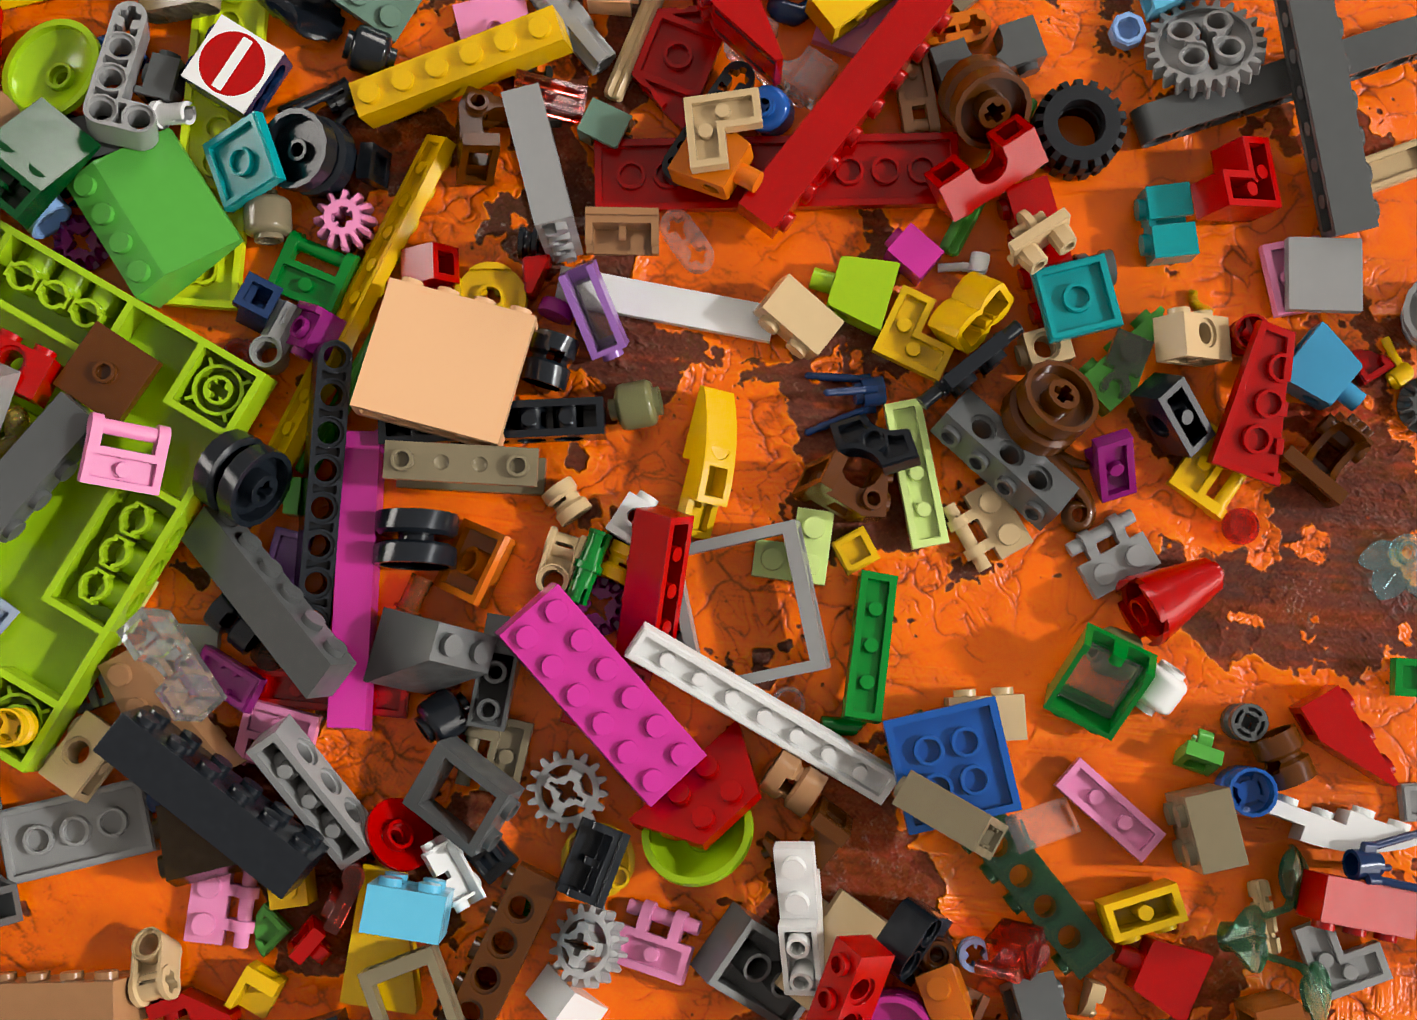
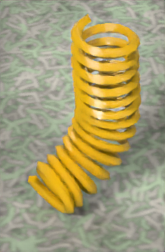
M1189 290L1188 293L1190 295L1188 297L1191 298H1188V300H1192L1189 303H1192L1190 306L1194 308V311L1213 309L1208 305H1203L1198 300L1197 290Z

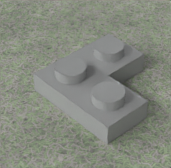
M1311 921L1290 928L1316 1000L1321 1004L1393 979L1381 944L1377 940H1371L1342 950L1336 931L1310 926Z

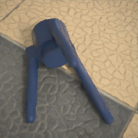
M806 372L804 375L806 379L853 383L852 387L825 389L823 394L825 396L853 395L855 405L861 404L862 407L807 428L804 434L810 436L829 429V424L864 413L866 415L876 413V406L884 405L887 401L883 376L871 377L870 373L851 375Z
M1417 830L1377 841H1362L1360 849H1348L1345 851L1342 859L1345 875L1352 880H1365L1368 885H1383L1417 893L1416 883L1381 876L1384 871H1391L1392 866L1385 864L1383 856L1377 853L1378 849L1417 838Z

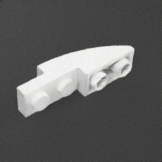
M1278 793L1276 805L1267 813L1292 823L1288 838L1338 851L1360 849L1362 841H1377L1409 832L1412 827L1410 824L1388 818L1387 824L1375 820L1376 812L1357 805H1352L1351 810L1337 808L1336 813L1312 806L1309 812L1297 807L1299 800ZM1417 838L1378 849L1377 853L1403 850L1417 846Z
M775 841L773 854L780 913L778 936L784 995L814 996L824 971L822 891L820 869H817L814 841Z

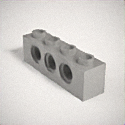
M289 714L262 732L246 751L247 755L303 824L315 828L323 835V842L330 847L327 853L337 866L343 870L371 852L365 836V823L369 812L293 717Z

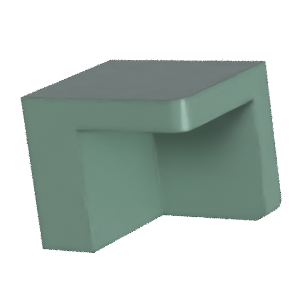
M593 97L577 127L578 138L590 146L596 140L616 149L625 132H631L633 118L632 115Z

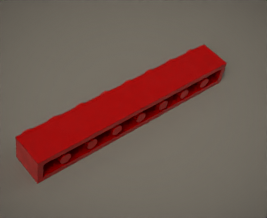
M898 0L764 169V177L757 191L752 193L748 190L738 202V213L772 239L779 230L785 233L797 217L793 213L801 202L807 205L817 193L819 186L816 183L823 174L829 177L842 160L838 155L847 145L852 148L864 132V129L861 128L868 117L874 120L886 104V101L883 99L890 89L896 92L904 83L909 74L905 70L911 62L914 61L918 64L928 52L931 45L927 42L934 33L940 36L948 27L953 18L949 13L954 1Z

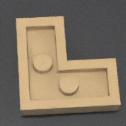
M758 87L683 98L689 162L692 174L730 169L726 134L763 128Z

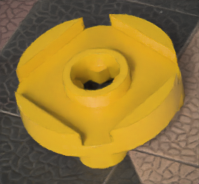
M498 262L475 264L469 268L470 271L465 273L462 279L460 278V284L455 285L454 290L460 293L459 296L474 299V296L486 297L489 290H494L495 295L501 297L500 302L496 303V305L510 309L511 305L527 308L528 298L525 294L522 280L509 267Z

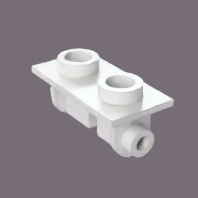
M441 834L420 847L424 853L420 856L432 877L436 878L445 872L448 877L446 887L455 888L451 908L454 907L457 914L470 907L473 903L487 897L482 888L481 879L471 869L464 856V851Z

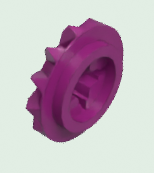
M73 214V217L69 220L60 222V228L57 233L52 235L54 238V248L52 250L88 271L99 268L109 257L84 215ZM76 234L82 237L89 235L86 238V242L91 252L80 247L74 250L77 243L73 235Z
M597 576L591 590L593 596H596L599 600L613 598L604 607L608 620L605 621L598 613H589L586 617L605 636L619 628L623 589L613 580ZM589 596L587 606L575 603L583 613L587 612L588 608L592 606L591 597Z

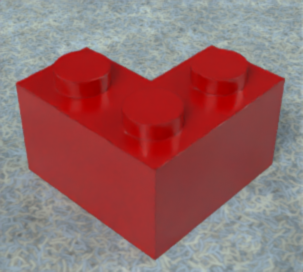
M1242 135L1211 151L1213 174L1190 185L1197 220L1251 222L1282 208L1268 137Z

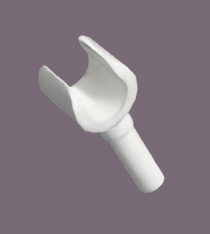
M973 251L971 252L969 262L938 263V272L962 271L970 273L976 271L985 275L988 271L990 255L985 252Z

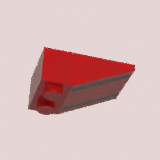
M761 0L696 1L702 21H709L713 32L773 86L781 84L783 55Z

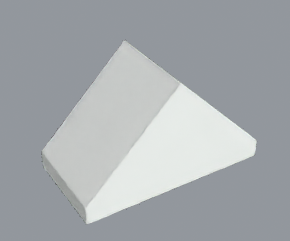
M549 962L525 993L547 1020H601L609 1009L583 988L573 987L570 981H562L560 979L562 972L554 969L553 965Z

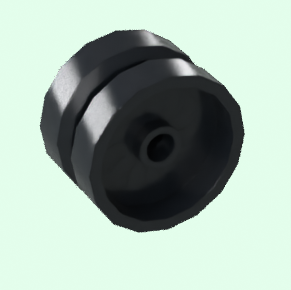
M288 108L276 114L267 124L286 177L285 181L278 184L279 187L299 192L312 198H328V193H333V195L339 193L350 181L356 167L357 150L353 136L344 125L304 108Z
M239 429L227 431L212 440L202 452L193 474L192 485L194 494L202 503L213 510L220 511L234 523L240 526L252 527L261 524L271 517L283 503L292 481V465L284 453L264 444L252 434Z
M386 508L376 511L375 531L384 537L393 539L382 540L374 545L373 565L382 568L410 571H448L457 568V549L451 544L438 542L450 540L458 535L459 516L457 514L425 508Z

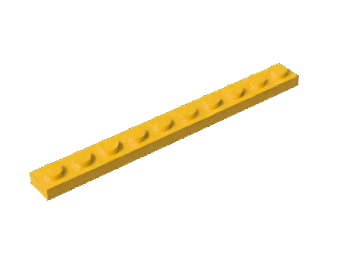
M426 135L338 308L336 316L347 322L338 340L349 346L352 355L353 347L360 333L369 324L370 314L377 300L382 297L386 290L387 280L394 267L401 261V249H404L410 235L418 228L419 218L426 204L433 198L436 184L443 171L451 163L452 153L457 144L447 137ZM334 348L328 361H325V363L331 368L338 367L341 363L340 352ZM312 360L268 443L269 446L284 453L291 461L292 467L301 457L303 445L306 441ZM327 384L322 388L320 395L324 403L334 392V386Z

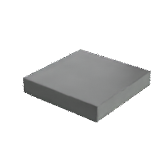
M1287 237L1284 240L1285 312L1361 313L1363 311L1362 238Z

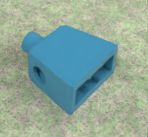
M1322 321L1312 327L1294 348L1291 381L1287 382L1286 393L1317 410H1323L1338 400L1350 411H1353L1362 403L1367 395L1351 382L1362 369V363L1331 328Z

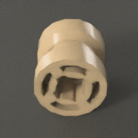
M571 476L557 482L541 496L548 507L554 508L557 513L556 519L562 527L573 523L592 508L588 499L585 496H580L577 492V484Z

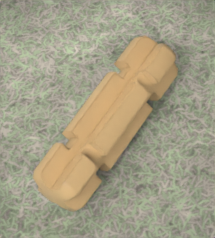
M1265 879L1248 881V896L1253 898V902H1250L1255 933L1259 934V938H1257L1258 950L1263 955L1278 954L1282 948L1280 937L1275 935L1278 932L1273 901H1270L1268 897L1272 895L1270 883Z

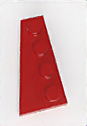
M1263 320L1255 322L1209 452L1207 463L1272 486L1280 487L1281 473H1278L1279 457L1283 455L1285 439L1281 438L1283 419L1287 417L1289 402L1285 400L1287 382L1291 381L1296 332Z

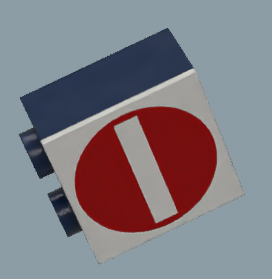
M221 14L217 22L208 29L205 40L197 52L188 59L181 76L192 89L242 119L254 110L264 111L293 65L283 51Z

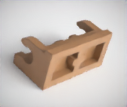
M585 207V245L587 255L659 256V208Z

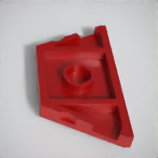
M697 5L688 6L685 9H677L676 7L657 9L631 73L632 80L680 132L686 125L683 98L703 95L724 43L713 32L710 22L702 21Z
M736 721L703 750L707 756L653 806L650 807L645 804L629 818V821L636 829L643 830L644 828L660 833L664 838L674 841L683 840L688 842L690 846L707 850L762 799L758 782L753 772L752 761L744 741L743 730Z

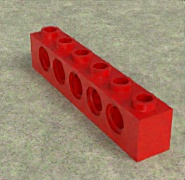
M871 934L836 936L806 1020H871L895 955Z

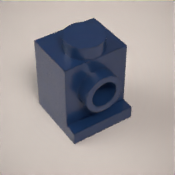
M249 271L232 301V305L238 308L235 321L261 334L281 298L283 288Z

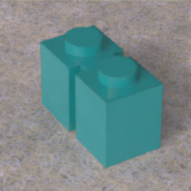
M1190 182L1146 186L1137 196V199L1134 200L1133 206L1135 219L1140 221L1141 228L1144 230V234L1139 236L1138 246L1140 255L1142 257L1145 256L1146 267L1192 261L1200 252L1195 221L1186 222V216L1194 214Z

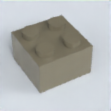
M1206 783L1165 793L1167 803H1163V812L1168 825H1173L1176 840L1172 841V849L1178 863L1182 862L1183 867L1203 875L1249 865L1230 787Z

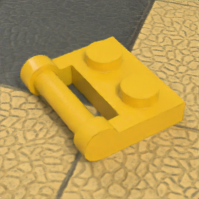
M1209 422L1214 432L1217 433L1218 427ZM1214 436L1192 458L1183 457L1165 484L1201 508L1206 515L1221 522L1228 512L1225 508L1247 477L1232 472L1214 500L1206 495L1224 469L1206 462L1215 438Z

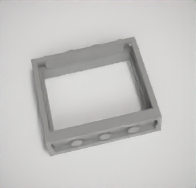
M539 83L500 92L532 218L544 252L549 254L552 262H556V264L567 261V264L577 260V256L584 253Z
M796 519L690 543L689 556L783 535L810 661L738 675L752 684L832 668L800 521ZM685 580L679 618L681 630L677 631V640L700 653Z

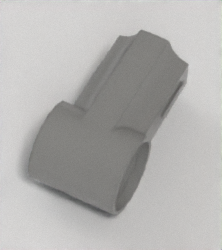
M279 299L261 335L255 338L249 347V357L261 371L269 375H278L284 372L290 361L289 354L293 346L287 344L286 341L290 335V327L293 321L299 317L302 310L287 300ZM276 348V358L268 363L262 362V355L265 350Z

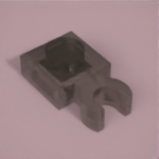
M1118 328L1102 364L1112 368V371L1101 380L1099 391L1104 393L1108 389L1109 383L1114 381L1120 385L1118 399H1124L1131 389L1128 377L1139 378L1141 376L1154 342Z

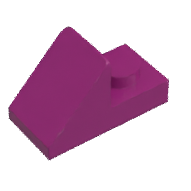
M1125 428L1091 439L1092 447L1084 450L1086 462L1090 464L1089 470L1100 501L1105 503L1136 493L1133 436L1129 430Z

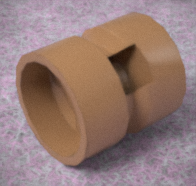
M782 749L758 786L761 791L774 800L780 797L783 798L784 807L802 818L823 790L828 776L812 765L803 767L802 759ZM787 778H788L789 780H795L794 783H793V784H790V783L788 782Z

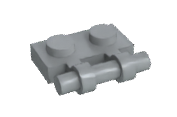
M1130 509L1118 515L1113 513L1105 517L1104 523L1090 531L1085 529L1078 532L1074 540L1065 544V548L1071 557L1084 552L1088 559L1087 562L1076 567V570L1094 600L1115 590L1118 581L1126 576L1149 571L1161 564L1143 531L1131 537L1128 536L1125 528L1137 521ZM1112 535L1117 545L1100 553L1097 543Z

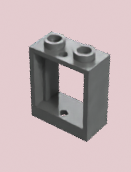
M456 736L437 742L402 803L466 854L473 857L483 851L490 852L499 843L503 835L500 829L505 821L512 819L519 810L521 802L518 800L525 788ZM454 765L496 797L476 832L434 800Z

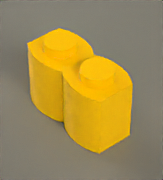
M972 271L960 280L951 298L945 300L936 308L927 325L939 341L969 354L985 340L991 326L1001 321L1008 313L1014 302V297L1003 282Z

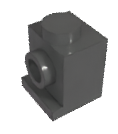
M163 49L159 50V53L152 52L150 62L146 63L142 70L141 78L143 85H135L133 92L145 104H149L154 100H162L165 103L182 102L186 81L181 76L185 68L181 56Z

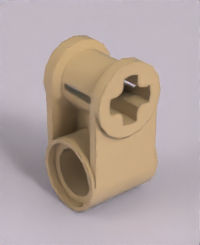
M551 526L535 579L537 589L540 592L544 589V579L551 573H559L563 576L564 580L561 588L567 592L576 568L573 566L575 558H580L588 536L582 535L578 538L559 532L558 527ZM559 544H560V545H563V546H566V547H569V548H572V549H568V548L559 546Z
M146 927L136 934L131 945V968L127 986L129 999L137 1008L146 1007L151 1001L162 998L168 1001L178 998L181 990L180 969L183 953L181 944L155 927Z

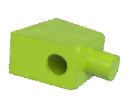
M841 256L836 273L815 267L809 288L829 294L826 306L844 322L878 337L901 263Z

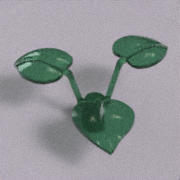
M1289 844L1290 848L1283 854L1278 871L1280 889L1286 899L1284 905L1264 913L1259 906L1248 905L1234 921H1221L1219 923L1217 941L1223 952H1234L1243 966L1251 973H1261L1267 960L1298 969L1303 975L1300 980L1299 990L1305 1011L1310 1013L1311 1020H1327L1332 1001V986L1324 965L1319 961H1312L1308 967L1304 963L1268 953L1265 920L1290 912L1293 907L1296 911L1303 870L1309 869L1301 852L1293 844Z

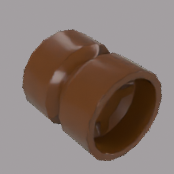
M1287 724L1271 729L1262 738L1248 742L1257 762L1264 763L1265 767L1263 770L1274 778L1278 791L1298 786L1317 775L1309 753H1304L1300 750L1304 742L1295 724Z

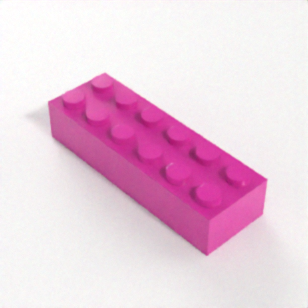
M553 582L548 584L494 632L648 806H653L707 756L559 584Z

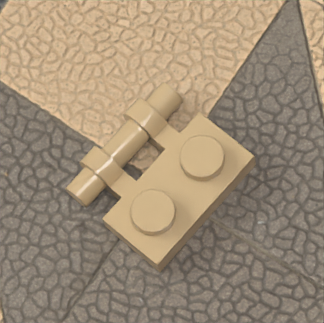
M987 483L962 497L969 508L967 512L961 514L955 502L943 508V512L949 521L946 525L951 533L955 531L966 550L963 554L968 562L972 560L979 573L992 566L985 555V552L993 549L999 561L1034 542L1014 507L998 495ZM976 520L986 537L980 543H978L968 526V523Z

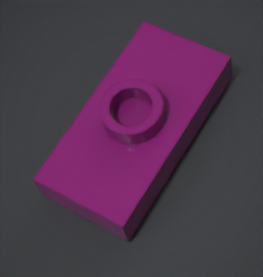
M207 644L204 645L188 677L242 713L249 714L252 713L268 681L220 649Z

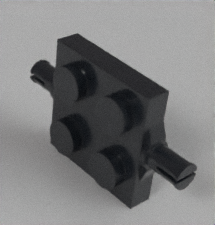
M1013 320L1003 330L993 334L991 339L944 375L939 382H933V386L918 396L916 399L919 404L927 410L940 398L944 401L950 395L955 399L960 397L978 380L976 377L977 373L980 372L983 376H986L1007 356L1004 350L1013 339L1024 332L1021 324L1017 320Z

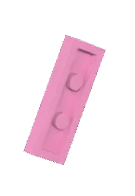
M1077 757L1053 784L1064 796L1141 863L1166 835L1165 832L1080 757Z

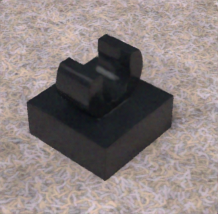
M361 142L354 170L356 171V178L374 189H388L392 154L374 142Z
M503 838L490 852L483 851L473 857H470L468 854L465 856L489 885L519 860V857Z

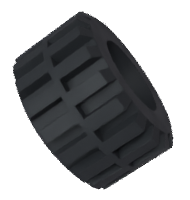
M1075 79L1071 86L1065 81L1060 83L1056 90L1052 88L1044 99L1041 100L1030 120V124L1035 127L1049 161L1040 168L1043 169L1045 166H1048L1051 169L1049 175L1056 177L1058 173H1061L1065 181H1071L1074 176H1077L1078 181L1086 180L1090 174L1095 176L1100 173L1120 150L1124 143L1122 139L1127 133V126L1122 125L1127 116L1125 111H1118L1122 103L1118 97L1113 100L1109 97L1112 91L1106 86L1102 91L1097 88L1099 82L1092 80L1088 85H1083V79ZM1065 116H1077L1084 119L1093 129L1095 142L1087 146H1078L1068 142L1059 130L1058 119Z

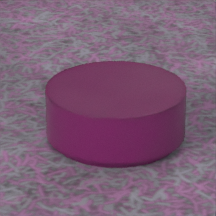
M542 297L537 308V312L541 316L561 325H571L574 318L569 304L556 297Z

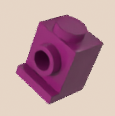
M299 300L296 307L302 311L299 317L293 321L286 343L293 346L290 353L311 362L314 350L318 345L330 340H338L347 322L319 305ZM333 347L327 348L324 352V361H328L334 349Z

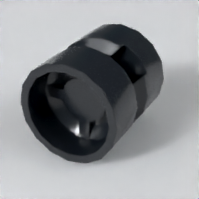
M538 328L537 332H533L528 348L533 354L525 358L520 379L543 389L565 392L571 373L567 368V364L574 363L580 342L568 335L549 329ZM547 354L553 355V356H554V359H553V360L547 359V358H546V355H547Z
M223 593L206 611L203 617L204 622L218 634L227 633V642L242 655L248 654L261 643Z

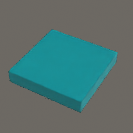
M254 110L202 145L224 211L236 212L249 200L266 193L286 180L262 112Z
M1105 253L1045 267L1031 275L1049 344L1124 325Z

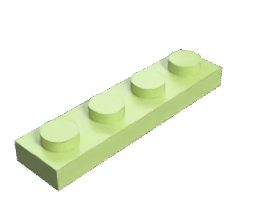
M916 398L884 404L883 410L887 430L910 429L921 462L919 466L896 472L911 550L947 544L950 541L923 407Z

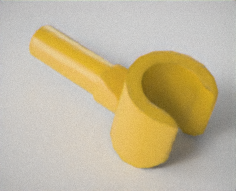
M1390 336L1381 339V342L1389 359L1396 367L1388 371L1385 376L1389 385L1393 389L1398 390L1413 378L1414 369L1407 362H1402Z

